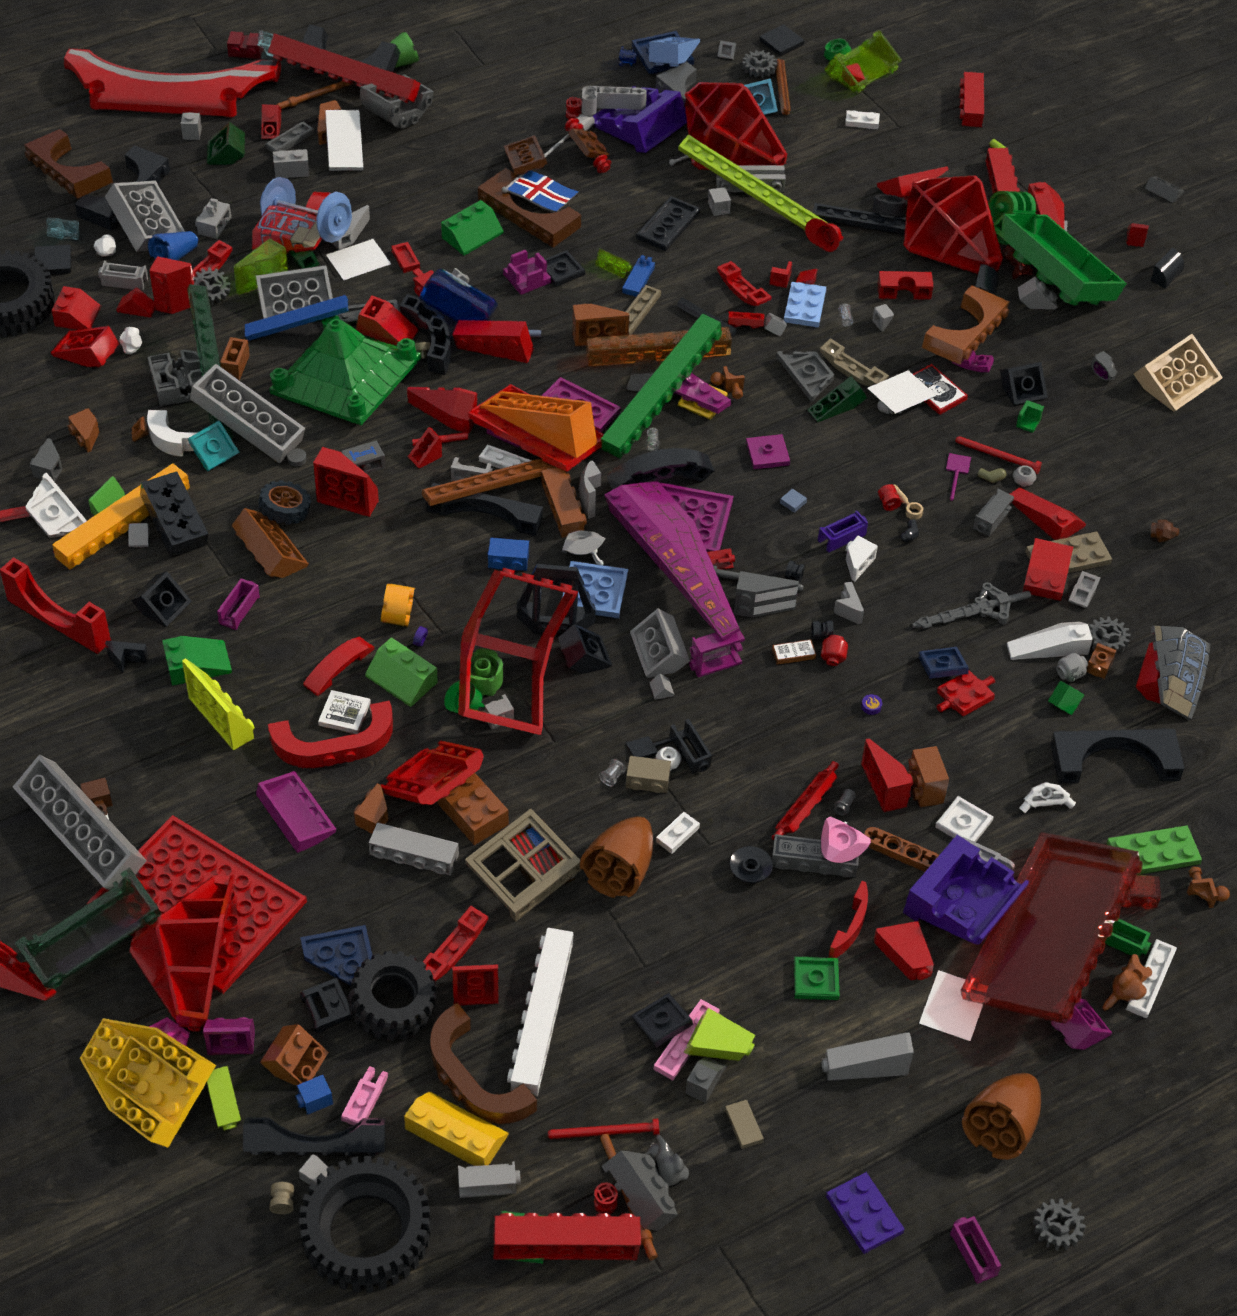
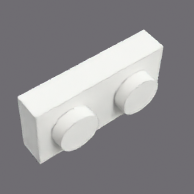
M847 111L845 126L878 129L880 114Z
M683 812L656 837V842L672 854L699 829L700 823Z

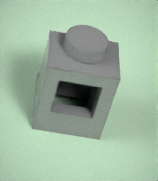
M505 694L502 695V699L485 705V710L482 711L514 719V708ZM488 722L491 729L501 726Z

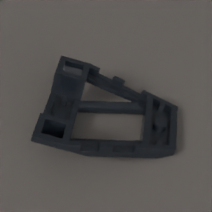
M537 564L531 574L534 576L533 580L541 582V578L552 580L553 585H560V583L571 585L572 590L579 592L583 607L577 606V593L569 609V618H564L556 636H561L573 624L585 629L595 624L596 607L590 600V594L584 587V581L578 568ZM528 583L524 587L521 597L517 600V618L534 634L543 635L552 616L540 615L541 586ZM533 590V602H528Z

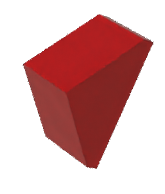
M1135 223L1128 225L1126 245L1144 247L1149 225Z
M136 287L121 298L116 311L152 317L155 303Z
M428 427L408 455V458L418 468H422L441 458L442 439L431 427Z

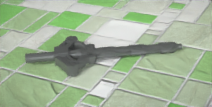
M987 582L983 584L982 591L979 597L975 598L973 604L943 611L930 617H921L912 623V628L925 629L935 624L947 623L980 614L982 617L990 616L998 620L1000 624H1006L1009 618L1010 603L1031 598V593L1028 590L1008 596L1007 592H1003ZM997 607L999 609V613L993 611V609Z

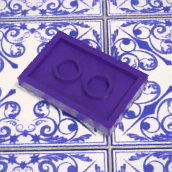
M867 1172L827 1192V1199L863 1254L904 1233L905 1229Z

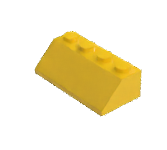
M432 1092L416 1098L404 1116L405 1129L473 1166L489 1165L509 1135L508 1132Z

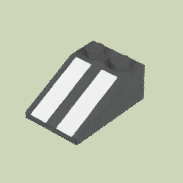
M740 571L736 588L734 614L758 617L795 610L799 581Z

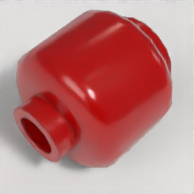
M830 635L822 642L821 658L828 665L837 666L838 663L846 660L848 643L842 636Z

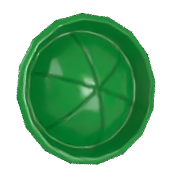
M834 39L825 45L824 56L829 60H840L850 54L851 47L844 39Z

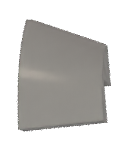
M590 461L581 473L578 487L581 506L588 519L595 517L596 490L594 488L601 486V472L593 461Z

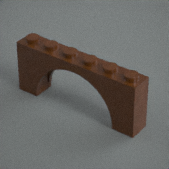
M61 129L24 144L27 160L33 162L44 174L49 175L53 181L55 180L60 187L65 188L69 194H72L77 199L113 183L110 168L102 161L79 167L64 166L56 163L62 155L72 150L68 135Z
M507 168L478 187V201L482 200L493 211L504 216L553 248L581 228V214L570 207L555 213L539 214L526 211L517 206L511 199L512 193L502 192L503 187H506L518 177V175H515V173Z

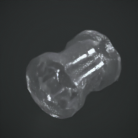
M612 759L609 762L608 768L602 771L599 777L604 784L612 787L616 784L617 778L626 772V767L617 759Z

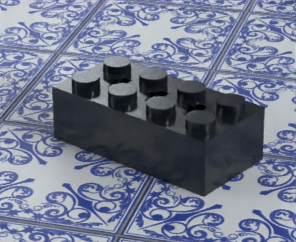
M177 471L141 482L140 496L170 557L207 545L208 532Z

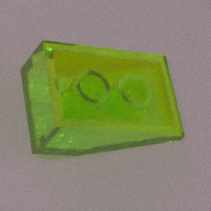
M268 239L234 266L237 293L243 294L256 290L257 275L288 271L286 247L272 239Z

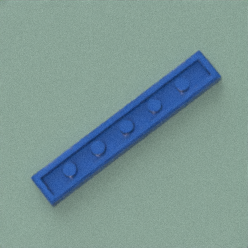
M346 295L245 324V338L250 341L348 312V298Z

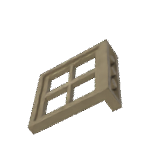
M529 809L465 859V863L510 910V916L515 922L581 871L580 859L532 809ZM531 825L544 841L523 856L510 840ZM549 844L563 860L542 876L528 860ZM503 846L517 862L495 878L481 862ZM522 866L535 882L514 898L500 881Z

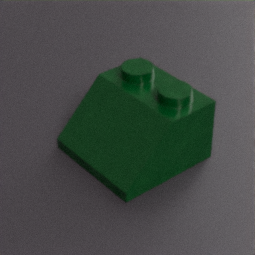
M230 122L208 141L207 164L226 165L234 164L241 160L245 155V133Z

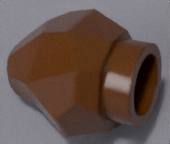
M1166 519L1158 520L1157 523L1152 522L1151 538H1156L1158 542L1172 540L1180 532L1178 528L1173 526V523Z

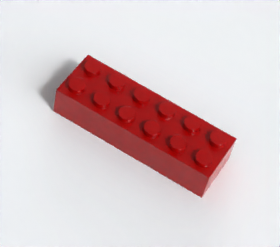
M502 1213L500 1216H495L493 1259L637 1260L641 1246L640 1217H634L633 1214L629 1213L621 1214L620 1217L610 1216V1214L606 1213L597 1214L596 1216H586L583 1213H576L572 1216H562L559 1213H551L548 1216H538L536 1213L514 1216L512 1213Z

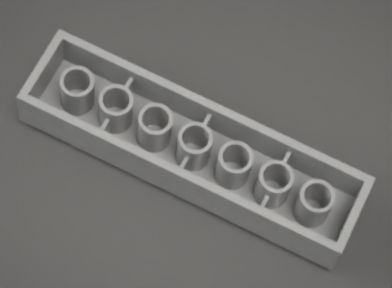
M39 754L14 784L13 788L104 888L120 894L147 861L54 761Z

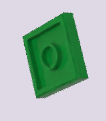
M794 957L795 999L839 1000L838 958Z

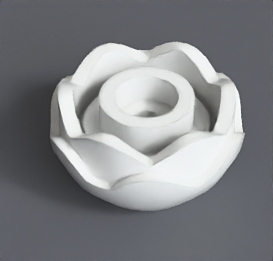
M664 747L657 752L655 759L671 761L670 770L679 766L681 755L673 747Z

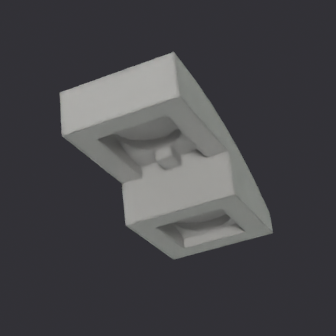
M1082 571L1068 602L1087 608L1100 582V577Z

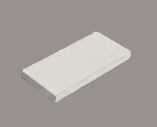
M326 110L329 170L363 171L359 110Z

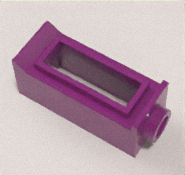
M242 578L238 581L217 611L219 624L237 630L240 622L257 598H260L258 584ZM243 597H244V598H245L244 601L241 603V605H240L239 608L236 610V612L233 613V611L236 609V607L238 606V604L241 602V600H242Z
M975 1216L956 1220L950 1236L955 1240L975 1278L976 1284L998 1276L1001 1264ZM965 1237H971L986 1267L982 1268L978 1264Z

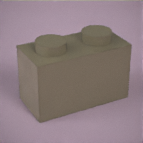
M630 756L626 788L667 793L671 761Z

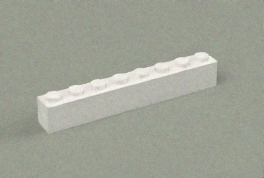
M547 928L546 936H541L540 949H542V952L537 954L535 967H538L537 973L533 972L531 986H533L532 992L528 991L526 1005H529L528 1011H523L521 1023L524 1024L523 1030L519 1029L517 1043L520 1044L518 1049H514L512 1063H515L514 1069H509L507 1082L511 1083V1091L524 1083L533 1096L538 1097L573 946V932Z

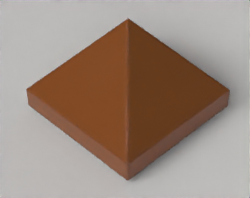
M143 416L132 426V441L134 442L149 434L146 420Z

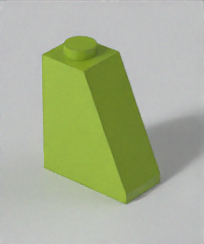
M708 1008L701 1015L684 1053L739 1061L744 1055L749 1056L755 1044L752 1041L755 1035Z
M228 1066L214 1069L206 1084L217 1127H223L224 1131L237 1128V1123L241 1122Z

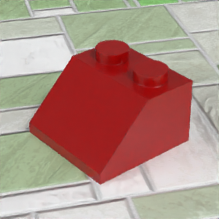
M63 286L52 309L54 324L57 327L76 330L90 329L101 306L83 290Z

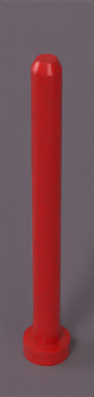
M960 436L956 437L955 440L958 444L1017 465L1029 466L1036 474L1039 473L1042 465L1040 461L1034 463Z
M658 1118L652 1119L650 1123L552 1129L548 1131V1138L558 1139L653 1132V1135H658L659 1120Z

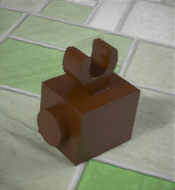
M106 778L80 784L83 793L99 810L103 811L104 815H107V807L113 805Z

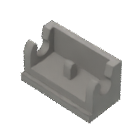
M455 457L451 465V480L457 481L493 471V468H491L492 463H488L486 469L461 465L458 462L459 458Z

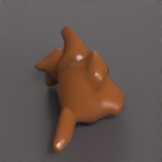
M1136 954L1130 957L1127 966L1121 968L1123 972L1114 978L1113 993L1104 1003L1103 1010H1108L1120 999L1128 1002L1140 1000L1147 993V989L1142 983L1152 975V970L1150 967L1142 966Z

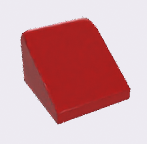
M817 269L800 272L796 282L814 285Z

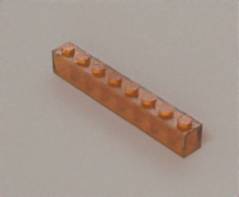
M721 327L722 335L720 339L713 343L711 350L705 353L703 357L731 354L732 338L729 327ZM689 330L586 338L588 366L665 360Z

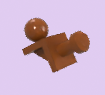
M723 366V375L720 372H714L711 375L710 381L713 385L718 386L723 383L725 392H732L734 399L742 398L744 375H732L728 372L727 366Z
M1192 867L1188 871L1189 876L1193 878L1187 890L1188 895H1198L1205 899L1209 908L1214 907L1216 900L1224 902L1229 898L1230 892L1227 887L1218 886L1215 888L1212 878H1201V868Z

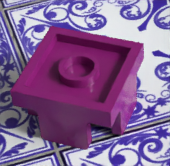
M526 250L511 255V263L507 264V267L503 269L504 276L520 295L551 283V277L547 274V262L539 252L535 253V258L532 257L528 259V252Z

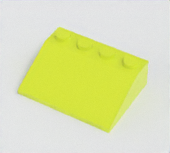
M186 658L182 660L189 699L232 750L254 739L253 729L255 728L252 721L243 716L242 710L238 705L235 706L232 703L228 693L222 692L219 683L216 680H212L208 674Z

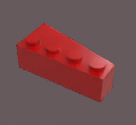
M459 320L452 334L458 349L524 363L529 362L534 350L526 321Z

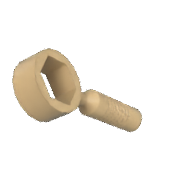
M894 485L902 503L907 505L906 516L909 519H920L923 514L922 505L917 502L909 503L904 493ZM910 509H917L919 513H912Z

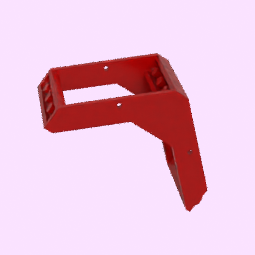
M503 568L502 571L494 570L463 631L460 653L458 714L541 735L543 729V677L554 636L573 604L578 591L572 590L571 585L560 583V587L555 586L552 580L541 578V582L533 580L534 576L530 574L514 575L515 570ZM503 577L565 593L536 648L478 633L481 619ZM475 645L532 660V724L469 708L471 658Z

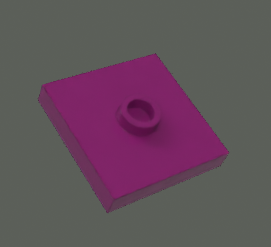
M782 434L746 438V445L753 469L790 465V458Z

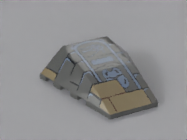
M1152 626L1151 632L1155 634L1156 639L1153 642L1154 651H1157L1158 661L1155 664L1156 669L1160 671V678L1157 679L1160 703L1185 719L1191 720L1205 679L1210 643L1183 627Z

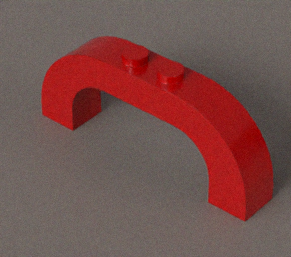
M390 701L370 704L372 722L363 732L317 742H303L295 738L291 733L288 720L268 724L272 748L283 761L301 768L332 766L334 764L367 758L379 752L391 738L393 732Z

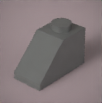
M704 1057L698 1061L687 1079L685 1094L706 1103L726 1069V1065L709 1057Z

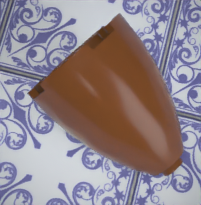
M639 816L622 820L601 833L584 852L580 859V869L584 870L589 878L587 882L598 892L612 898L616 896H628L629 898L636 893L646 875L652 857L653 833L648 820Z
M1028 1073L1009 1075L993 1082L975 1096L966 1107L964 1117L962 1118L965 1134L973 1145L978 1147L980 1144L993 1152L992 1157L998 1159H1013L1019 1156L1029 1143L1040 1116L1041 1090L1038 1080Z

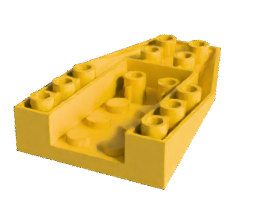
M104 1018L80 1057L107 1108L150 1142L165 1147L170 1146L216 1066L160 1029Z

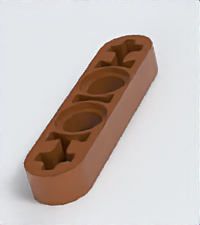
M870 827L864 833L869 838H872V836L876 837L874 840H870L868 848L924 872L931 866L928 863L935 861L939 856L933 851L876 827ZM895 843L898 848L892 850L887 847V844ZM914 851L918 856L910 858L906 853Z

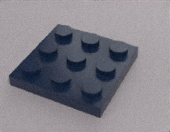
M677 31L632 40V47L649 74L674 68V66H669V63L655 65V62H649V42L669 37H680ZM692 55L686 60L690 65L694 64Z

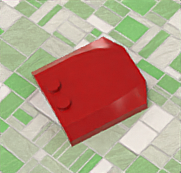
M440 741L437 748L421 750L386 777L388 783L386 785L381 784L383 794L420 804L433 805L439 799L448 796L452 789L464 784L468 777L478 771L484 755L481 749Z

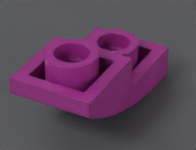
M973 351L969 359H965L960 365L953 361L952 363L965 369L989 373L994 359L993 355H976L975 351Z

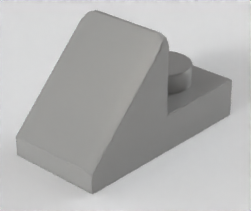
M844 583L841 599L835 601L834 613L857 624H862L864 609L853 583Z

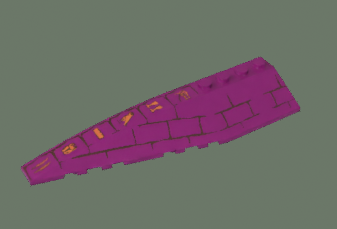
M658 481L621 485L606 493L605 498L610 512L719 637L725 640L740 631L695 522Z

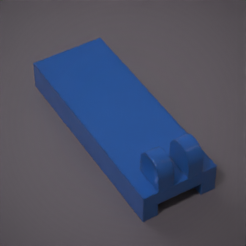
M641 255L638 258L622 288V293L635 297L638 296L655 268V262H652L651 257L645 260V256Z

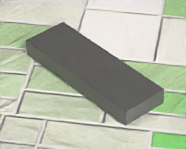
M301 122L267 142L265 147L271 153L286 151L313 135L314 129L305 122Z

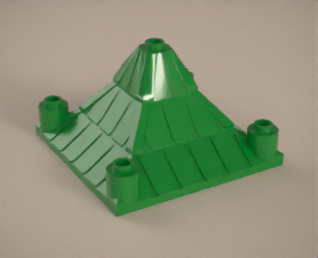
M338 315L322 319L324 331L288 370L276 368L271 372L272 386L269 388L270 394L362 425L419 362L421 353L416 352L415 342L411 339L404 338L395 346L362 335L349 324L340 320Z

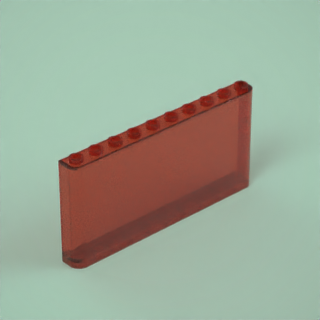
M1041 832L1016 881L1023 884L1025 880H1028L1029 884L990 931L960 990L962 999L1066 1024L1068 1020L1070 1021L1075 1004L1080 1002L1083 987L1088 985L1089 975L1096 968L1097 958L1104 951L1105 941L1112 934L1113 924L1119 919L1120 909L1127 902L1128 892L1135 885L1137 873L1140 874L1143 863L1140 861L1139 851Z

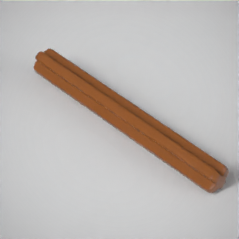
M777 59L776 75L781 113L789 115L791 110L785 62L783 59Z

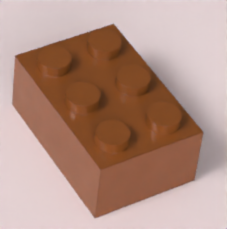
M476 773L468 777L464 784L452 789L448 796L438 800V805L473 845L478 844L509 825L508 809Z

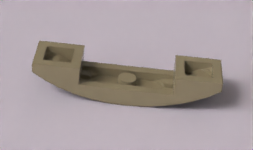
M831 338L820 348L823 356L837 370L847 377L852 376L858 383L871 387L887 380L889 377L888 374L874 366L872 369H869L845 354V347Z

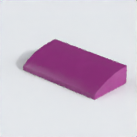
M295 771L258 783L257 797L297 853L322 842L336 832L335 826Z

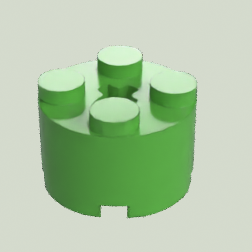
M486 648L476 649L471 658L470 683L474 684L482 695L493 696L503 683V661L495 651Z

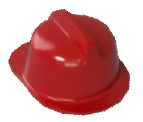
M818 218L809 220L805 226L807 238L813 244L828 252L835 251L839 246V242L844 238L837 225L828 224Z

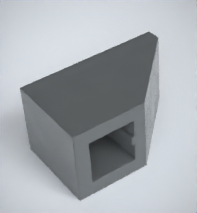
M47 438L45 443L40 446L35 458H32L30 468L32 469L33 477L43 479V475L47 473L55 482L62 471V465L52 440Z

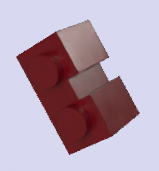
M231 31L227 41L228 56L261 59L264 48L263 34L250 33L249 36H244L243 32Z

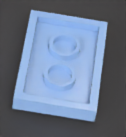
M792 282L784 316L785 323L819 328L826 287Z

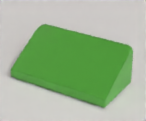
M112 476L89 499L92 514L97 515L125 496L115 477Z

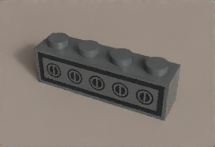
M775 834L772 855L774 868L856 878L859 856L847 862H831L822 854L821 840Z

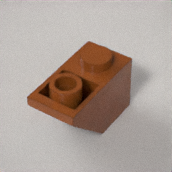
M87 408L68 417L70 424L68 425V430L72 436H76L79 446H83L87 452H90L98 437L99 428L97 419Z
M378 783L372 790L370 789L367 792L365 800L361 805H357L354 810L355 825L372 834L377 822L381 824L388 822L385 798L381 785Z

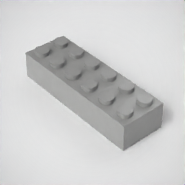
M217 364L192 386L190 396L192 401L279 464L287 457L288 452L294 449L303 439L305 428Z

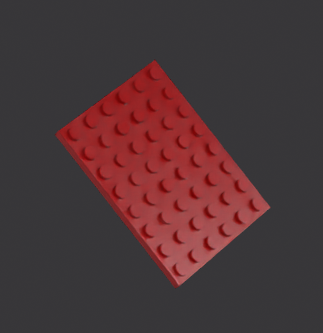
M172 815L138 850L147 861L121 893L118 894L102 887L87 902V906L101 917L135 937L154 924L161 914L212 877V875L234 878L233 892L225 920L213 985L214 989L224 994L306 904L307 898Z

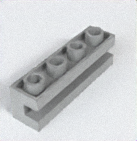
M737 165L778 192H784L786 180L784 166ZM716 174L717 188L725 187L727 192H744Z
M377 822L369 841L370 855L379 859L384 858L398 864L404 863L418 869H427L438 874L451 875L454 869L453 862H456L459 856V845L456 842Z

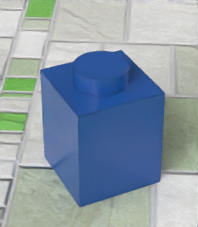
M323 1075L297 1085L298 1095H295L299 1107H304L307 1115L333 1105L332 1093Z

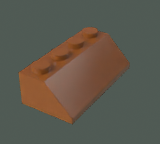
M244 508L231 525L236 531V535L244 541L245 547L254 554L255 560L264 567L265 573L270 577L284 578L309 565L276 521L269 520L261 512Z

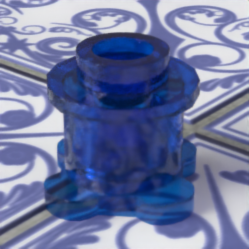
M621 46L619 66H622V63H629L630 65H633V62L636 63L637 53H634V49L632 51L624 50V46Z

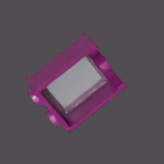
M741 631L725 640H722L716 632L697 639L692 638L689 666L692 671H695L698 678L742 664V660L737 653L743 650L740 642L745 641Z

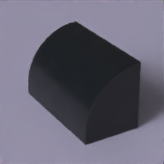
M1172 248L1154 266L1151 282L1166 289L1183 271L1184 261L1177 250Z
M980 264L975 287L996 295L999 281L998 273L992 267Z

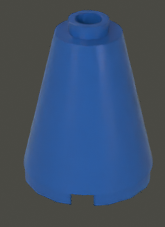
M191 231L154 234L148 240L149 254L151 257L154 256L155 260L158 256L178 261L198 245V237Z

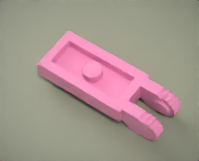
M369 1066L342 1113V1121L354 1125L362 1118L369 1117L387 1081V1072L382 1071L375 1084L371 1082L375 1074V1068Z

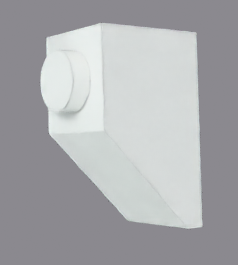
M857 536L854 541H850L846 547V562L851 579L854 582L876 559L878 547L860 536Z

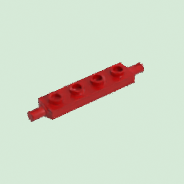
M832 761L827 769L816 775L776 825L777 831L772 835L773 840L775 834L785 835L797 831L803 819L810 815L811 809L821 801L823 794L832 787V783L837 778L834 772L839 767V764L836 761Z

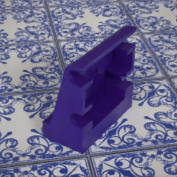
M642 87L647 91L646 108L642 110L602 108L592 115L595 120L594 126L634 145L636 152L646 153L687 123L685 107L679 91L664 90L659 94L658 89Z
M957 834L910 889L903 913L914 921L922 919L962 939L979 945L1026 889L1029 881L1025 880L1023 884L1016 882L1013 877V870L993 857L988 862L984 861L979 855L980 849Z

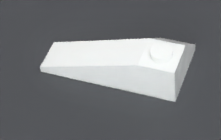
M1059 623L1007 642V648L1011 660L1060 657L1071 653L1088 655L1092 636L1086 623Z

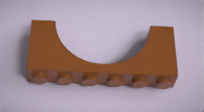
M971 285L964 293L961 308L971 313L977 319L979 325L966 330H949L933 325L925 333L922 348L960 365L965 359H969L971 353L977 350L979 344L985 341L987 335L992 334L994 328L1000 325L1002 319H1006L1009 314V301Z

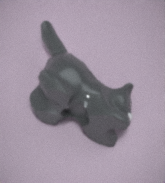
M658 1134L656 1136L657 1143H652L645 1154L650 1155L657 1163L659 1175L664 1180L668 1193L669 1186L688 1179L689 1170L684 1165L680 1156L677 1153L674 1154L669 1145Z

